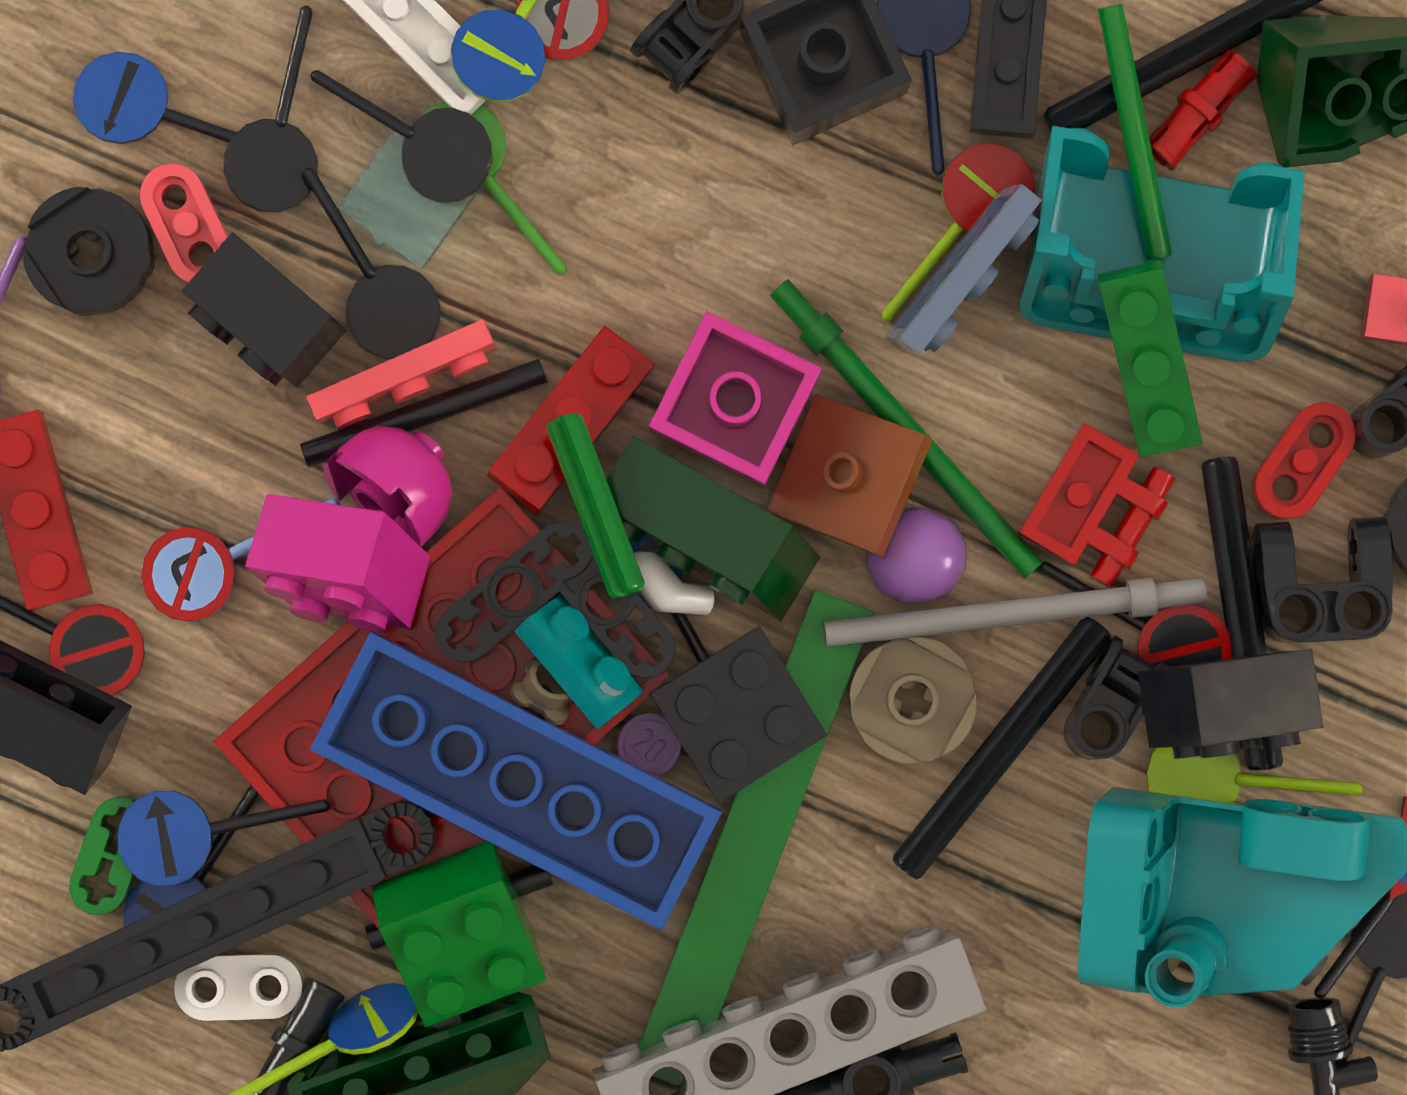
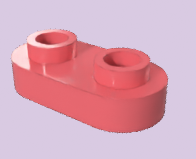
M170 163L156 167L145 177L140 189L142 208L171 269L183 281L189 283L202 268V266H196L193 263L192 255L194 250L198 246L209 245L212 247L214 254L227 239L228 234L205 185L192 170L180 164ZM176 188L185 190V204L175 210L167 208L165 202L167 194Z

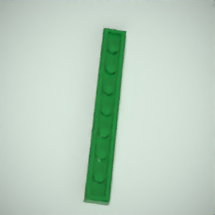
M815 589L785 667L828 735L863 643L826 647L823 621L874 616L875 612ZM827 736L736 793L640 1041V1051L663 1042L662 1033L678 1024L698 1020L701 1027L719 1019ZM672 1067L661 1068L652 1075L679 1087L683 1079L682 1072Z

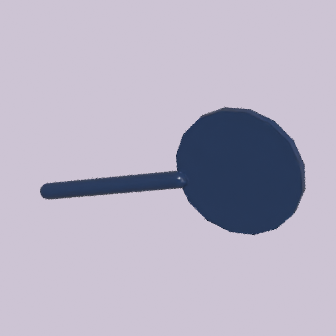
M878 0L877 5L898 50L908 56L922 57L932 170L934 174L941 175L945 170L934 56L947 52L960 41L969 25L970 2L969 0Z

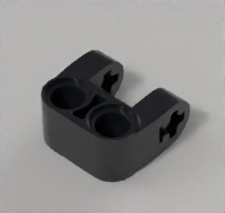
M1385 517L1352 518L1350 520L1347 537L1350 582L1297 585L1294 537L1290 523L1255 524L1253 530V564L1263 629L1269 637L1283 643L1362 640L1376 637L1386 630L1391 621L1393 611V563L1390 530ZM1353 593H1358L1365 597L1371 608L1370 619L1361 629H1356L1349 625L1343 613L1344 603ZM1289 596L1301 600L1307 609V622L1298 632H1291L1286 629L1279 618L1280 606Z

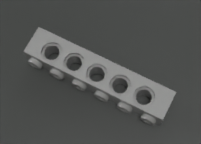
M935 925L916 930L902 938L904 947L880 956L878 949H871L853 955L842 962L843 971L820 979L818 973L797 977L782 986L785 994L760 1003L758 996L734 1002L722 1010L724 1018L701 1027L698 1020L678 1024L662 1033L663 1042L641 1051L638 1044H630L615 1049L601 1058L603 1066L593 1069L592 1073L601 1095H655L649 1091V1081L657 1070L664 1067L676 1068L683 1075L681 1086L671 1095H774L987 1009L960 937L949 929L940 932L938 926ZM903 972H917L921 982L918 993L908 1001H894L891 996V985L894 979ZM846 995L859 997L861 1000V1012L854 1022L848 1025L832 1023L831 1009L839 998ZM785 1019H794L801 1022L802 1034L794 1046L787 1049H779L771 1045L770 1034L777 1023ZM734 1043L742 1047V1059L739 1065L732 1071L721 1073L710 1068V1056L719 1045Z

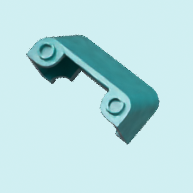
M1052 126L1038 197L1042 201L1036 207L1034 214L1039 219V222L1031 232L1022 281L1019 309L1024 318L1034 324L1048 328L1112 339L1099 286L1098 274L1162 260L1182 352L1239 362L1254 361L1266 356L1274 344L1294 298L1305 171L1281 167L1275 163L1261 162L1240 171L1235 177L1231 189L1157 176L1172 255L1147 260L1130 171L1108 167L1110 148L1103 139L1092 131L1083 128L1070 129Z

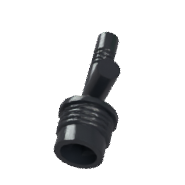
M1330 997L1322 999L1309 998L1296 1001L1288 1006L1290 1019L1288 1031L1291 1038V1048L1288 1050V1056L1291 1061L1309 1063L1314 1095H1340L1339 1089L1377 1080L1378 1071L1375 1061L1371 1056L1335 1063V1060L1345 1058L1354 1051L1353 1044L1347 1039L1346 1021L1342 1018L1340 1001L1338 999Z

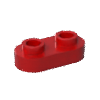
M1321 402L1305 407L1293 417L1253 477V499L1264 514L1274 519L1289 520L1304 515L1315 505L1351 452L1355 443V426L1353 420L1344 409L1332 403ZM1313 425H1321L1329 433V441L1324 448L1314 446L1309 440V431ZM1280 476L1288 478L1293 484L1294 491L1288 500L1279 499L1274 494L1273 483Z

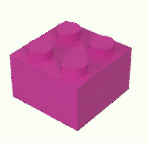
M706 311L649 424L650 433L764 489L820 377L822 368Z
M267 494L245 567L266 584L265 592L291 605L290 612L297 617L320 623L327 622L329 615L348 618L347 622L355 627L381 633L385 631L386 625L411 628L431 557L385 512Z

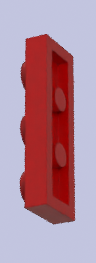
M604 325L488 471L487 477L538 515L565 481L546 430L547 424L562 415L579 413L584 419L594 445L653 370L655 363Z
M35 410L0 420V515L27 611L38 610L93 594L43 412Z

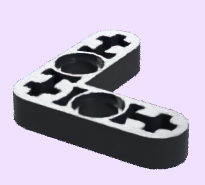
M567 521L554 522L542 529L448 608L439 618L435 629L436 643L444 655L451 660L462 663L474 662L487 655L512 634L529 616L561 592L572 607L582 613L593 632L614 657L626 665L632 675L649 678L662 674L672 664L676 652L674 639L669 630L638 593L625 597L622 609L612 618H598L589 611L586 601L588 591L593 585L603 582L585 531L577 524ZM558 534L564 540L570 539L575 535L581 543L574 551L579 561L571 568L564 562H559L546 573L550 577L556 579V583L545 591L538 574L522 564V560L530 553H533L537 563L540 564L553 552L552 546L548 541L554 535ZM517 573L529 579L533 588V596L525 608L518 611L506 610L498 602L496 589L503 577ZM484 594L491 611L507 621V624L496 632L492 621L489 620L475 634L480 642L476 649L471 650L466 645H461L454 649L449 642L455 634L453 627L450 625L451 622L459 617L462 621L468 623L480 615L483 611L474 606L473 602L480 595ZM635 607H638L645 615V619L633 623L642 635L649 638L657 633L664 641L658 648L659 655L663 659L654 667L646 660L638 665L631 661L629 656L634 652L635 646L624 632L620 635L617 642H614L607 634V630L624 623Z

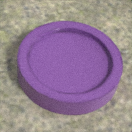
M646 713L635 716L624 725L618 737L619 757L656 776L670 770L680 755V742L665 718L658 714Z

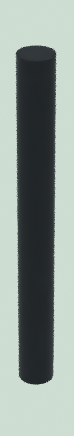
M536 359L300 443V447L307 466L311 467L327 461L342 445L363 430L376 426L401 428L409 432L547 383V379L540 359Z

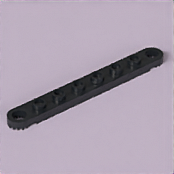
M409 800L392 802L1 983L0 1001L7 1000L9 1004H15L14 1008L19 1009L18 1016L21 1015V1019H19L21 1025L14 1034L0 1032V1051L15 1049L38 1037L44 1036L419 863L432 852L437 842L438 827L433 814ZM399 815L408 816L410 819L413 818L416 824L418 823L419 831H421V841L418 843L417 848L411 851H402L390 843L387 836V827L393 817Z

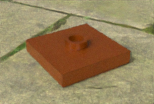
M815 394L767 511L781 519L883 558L930 448L932 439L925 434Z

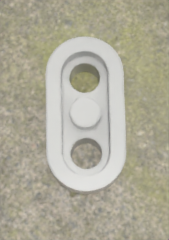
M282 953L220 954L178 973L175 980L174 993L180 1008L187 1015L197 1020L275 1019L288 1014L294 1009L305 989V976L299 964L293 958ZM272 975L280 981L281 992L278 997L267 998L261 993L259 983L263 976ZM200 977H208L215 982L217 993L214 999L204 1000L198 996L195 987Z

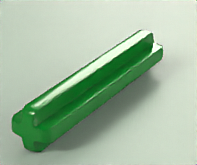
M569 413L557 417L547 424L546 430L608 596L612 599L628 597L643 589L645 582L586 424L579 413Z

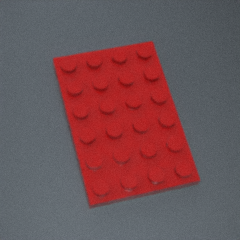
M499 487L426 552L431 558L411 628L386 625L384 632L373 633H378L515 703L511 698V688L514 683L522 682L526 675L524 672L526 662L536 658L515 632L479 660L462 663L449 659L441 652L436 643L435 629L439 618L448 608L541 530L503 488ZM550 540L548 542L552 546L553 552L543 562L538 564L533 553H530L522 560V564L538 574L545 591L556 583V579L550 577L546 573L559 562H564L570 568L572 567ZM517 573L509 574L503 577L497 585V600L506 610H521L532 599L533 588L529 579L524 575ZM592 588L588 591L586 598L587 607L594 616L607 619L616 615ZM484 594L480 595L473 602L474 606L483 611L480 615L468 623L462 621L459 617L451 622L450 625L453 627L455 634L449 642L454 649L461 645H466L471 650L476 649L480 642L475 634L489 620L492 621L496 632L507 624V621L491 611ZM348 622L213 741L272 809L322 799L330 802L331 807L327 812L284 820V823L303 844L392 802L407 800L310 750L371 632L355 627ZM624 623L607 630V634L614 642H617L620 635L624 632L634 643L635 650L629 656L634 664L638 665L645 660L653 667L659 664ZM666 671L656 677L642 678L630 673L644 692L599 730L595 728L574 701H571L568 706L569 718L564 724L558 726L596 744L650 696L649 693L659 688L671 676ZM432 813L438 827L437 842L432 852L419 863L349 896L379 929L372 892L373 885L487 840ZM399 815L390 820L387 827V836L395 848L402 851H411L417 848L418 843L421 841L419 825L414 822L413 818L410 819L408 816Z

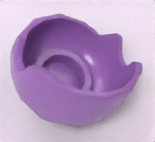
M924 507L907 508L901 514L884 557L881 558L867 552L866 567L875 586L897 602L914 604L932 601L944 597L951 592L965 572L967 543L957 524L939 512Z

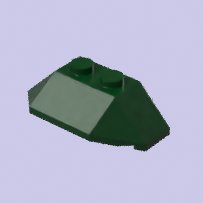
M516 992L429 1027H425L418 1013L416 1021L409 1030L390 1045L371 1053L357 1055L342 1053L337 1049L305 1066L302 1072L298 1071L289 1081L287 1087L289 1095H516L551 1055L534 999L531 995ZM328 1034L327 1037L322 1041V1043L325 1042V1041H327L328 1039H330V1038H329V1034Z

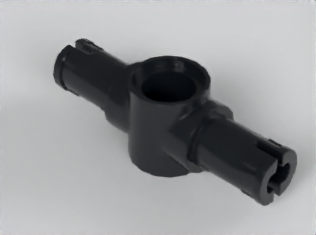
M955 1032L950 1034V1036L901 1051L900 1045L892 1047L774 1095H860L853 1089L852 1081L856 1072L867 1065L879 1066L887 1072L888 1081L886 1087L878 1095H914L913 1088L959 1073H968L969 1071L962 1053L944 1058L962 1052L957 1033Z

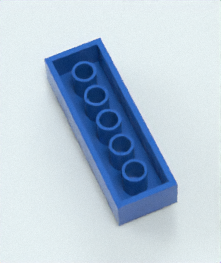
M373 632L369 633L310 748L311 751L660 930H663L722 814V809L558 725L546 721L539 715L416 652Z

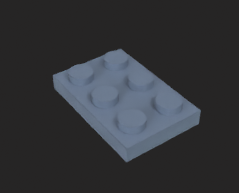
M1023 184L1002 188L885 338L904 353L920 355L923 350L937 351L958 324V321L951 316L963 300L967 301L971 298L973 301H976L997 276L999 271L991 264L1002 250L1006 251L1010 247L1016 250L1034 230L1039 219L1032 212L1042 200Z

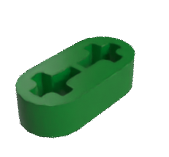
M121 796L108 799L98 806L92 816L69 885L72 900L79 909L87 914L103 915L116 911L126 903L137 877L125 866L119 850L117 852L110 850L115 836V829L107 825V818L109 815H120L124 808L128 809L137 800L135 797ZM106 859L114 861L108 876V882L117 886L116 894L103 896L99 903L92 900L94 889L85 885L87 876L99 875L103 870Z

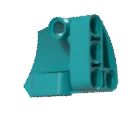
M1113 787L1096 802L1089 823L1078 957L1079 982L1084 985L1151 994L1160 1004L1171 1008L1189 1005L1198 996L1293 990L1361 918L1407 873V824L1402 817L1281 800L1254 799L1245 801L1243 805ZM1177 958L1185 961L1194 972L1195 981L1183 982L1175 978L1168 968V959Z

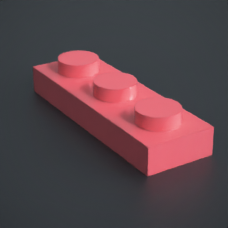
M482 319L310 394L306 398L317 421L323 425L334 421L337 429L345 428L371 416L372 413L369 405L392 396L396 404L427 392L430 389L427 380L451 370L453 377L458 378L486 366L489 362L485 354L497 350L488 326Z

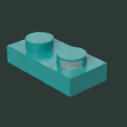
M561 593L529 616L514 630L597 730L644 692L630 675L626 665L614 657L589 627L582 613L573 608Z

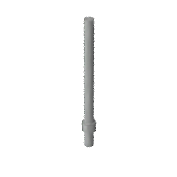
M1149 577L1126 580L1125 587L823 621L825 645L830 647L1128 612L1130 618L1157 615L1158 608L1206 603L1207 590L1204 578L1155 583L1153 578Z

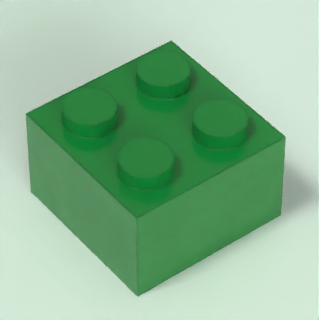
M491 842L480 843L372 886L379 930L425 1027L547 980L535 934L497 848Z

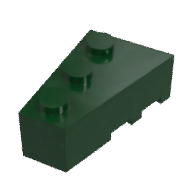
M635 436L631 438L606 479L629 542L638 545L641 538L644 537L660 547L657 556L672 567L687 575H690L693 569L712 579L709 586L724 597L743 606L745 601H748L780 622L785 617L821 558L790 523Z

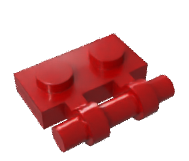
M1083 423L1017 534L1071 566L1077 563L1085 547L1089 546L1101 554L1089 576L1102 585L1112 588L1122 569L1130 570L1139 555L1135 547L1151 520L1159 521L1168 505L1164 498L1174 483L1175 478L1166 471L1153 466L1143 485L1137 484L1127 478L1139 455ZM1116 496L1125 501L1130 507L1115 533L1111 535L1099 528L1098 525Z

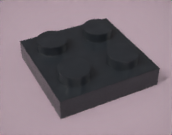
M761 626L755 627L649 693L718 804L827 736V733Z

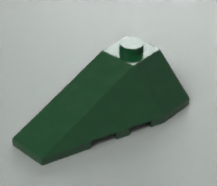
M1318 15L1263 21L1256 81L1279 165L1287 168L1342 162L1360 154L1359 146L1387 134L1395 139L1407 133V18Z

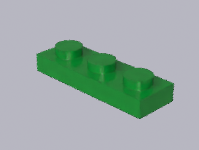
M1162 260L1098 274L1099 286L1140 458L1203 444Z

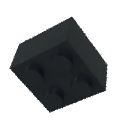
M775 0L741 16L740 33L792 146L908 93L912 81L911 76L875 0Z
M234 232L227 237L182 290L186 296L196 303L188 314L226 345L236 337L245 345L237 356L275 387L284 378L298 388L347 331L327 311Z
M1312 649L1255 654L1138 671L1149 748L1172 747L1174 759L1198 756L1201 758L1219 757L1241 753L1240 749L1257 747L1269 749L1301 744L1300 731L1324 728Z

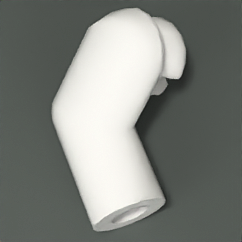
M642 551L634 553L645 582L644 588L637 593L650 609L657 612L708 615L711 612L715 597L714 591L709 584L682 582L669 565L660 559L656 553Z

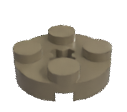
M926 637L893 639L872 650L857 667L849 688L850 718L866 745L882 757L903 764L931 762L955 750L970 732L977 712L974 681L969 674L970 672L964 660L945 644ZM915 682H918L926 687L923 692V698L930 702V707L925 714L914 711L908 719L899 713L902 703L894 698L895 693L899 687L910 689Z

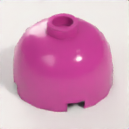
M376 426L363 430L342 445L323 465L324 477L339 501L349 493L362 509L385 512L421 548L436 533L447 517L452 500L450 476L446 467L441 462L445 458L444 452L430 436L420 431L413 435L401 428Z

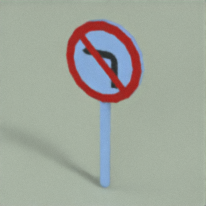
M336 498L324 502L340 505V501ZM182 527L166 532L153 542L144 557L141 577L146 596L158 611L172 619L192 622L212 616L225 606L232 594L236 578L234 559L249 553L254 536L227 548L221 538L206 529Z

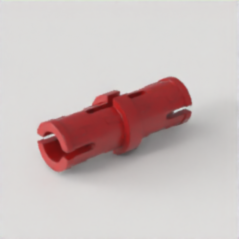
M1228 49L1201 81L1192 89L1185 88L1177 97L1178 105L1167 119L1149 136L1153 159L1172 171L1207 131L1214 132L1223 123L1221 115L1229 108V105L1257 78V73L1251 64L1238 53H1233L1232 50Z

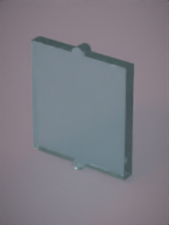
M401 119V121L412 127V125L409 124L407 121ZM392 131L338 209L373 233V241L377 245L384 246L387 243L418 267L424 269L485 182L474 194L459 202L439 203L423 197L410 185L402 167V147L405 137Z

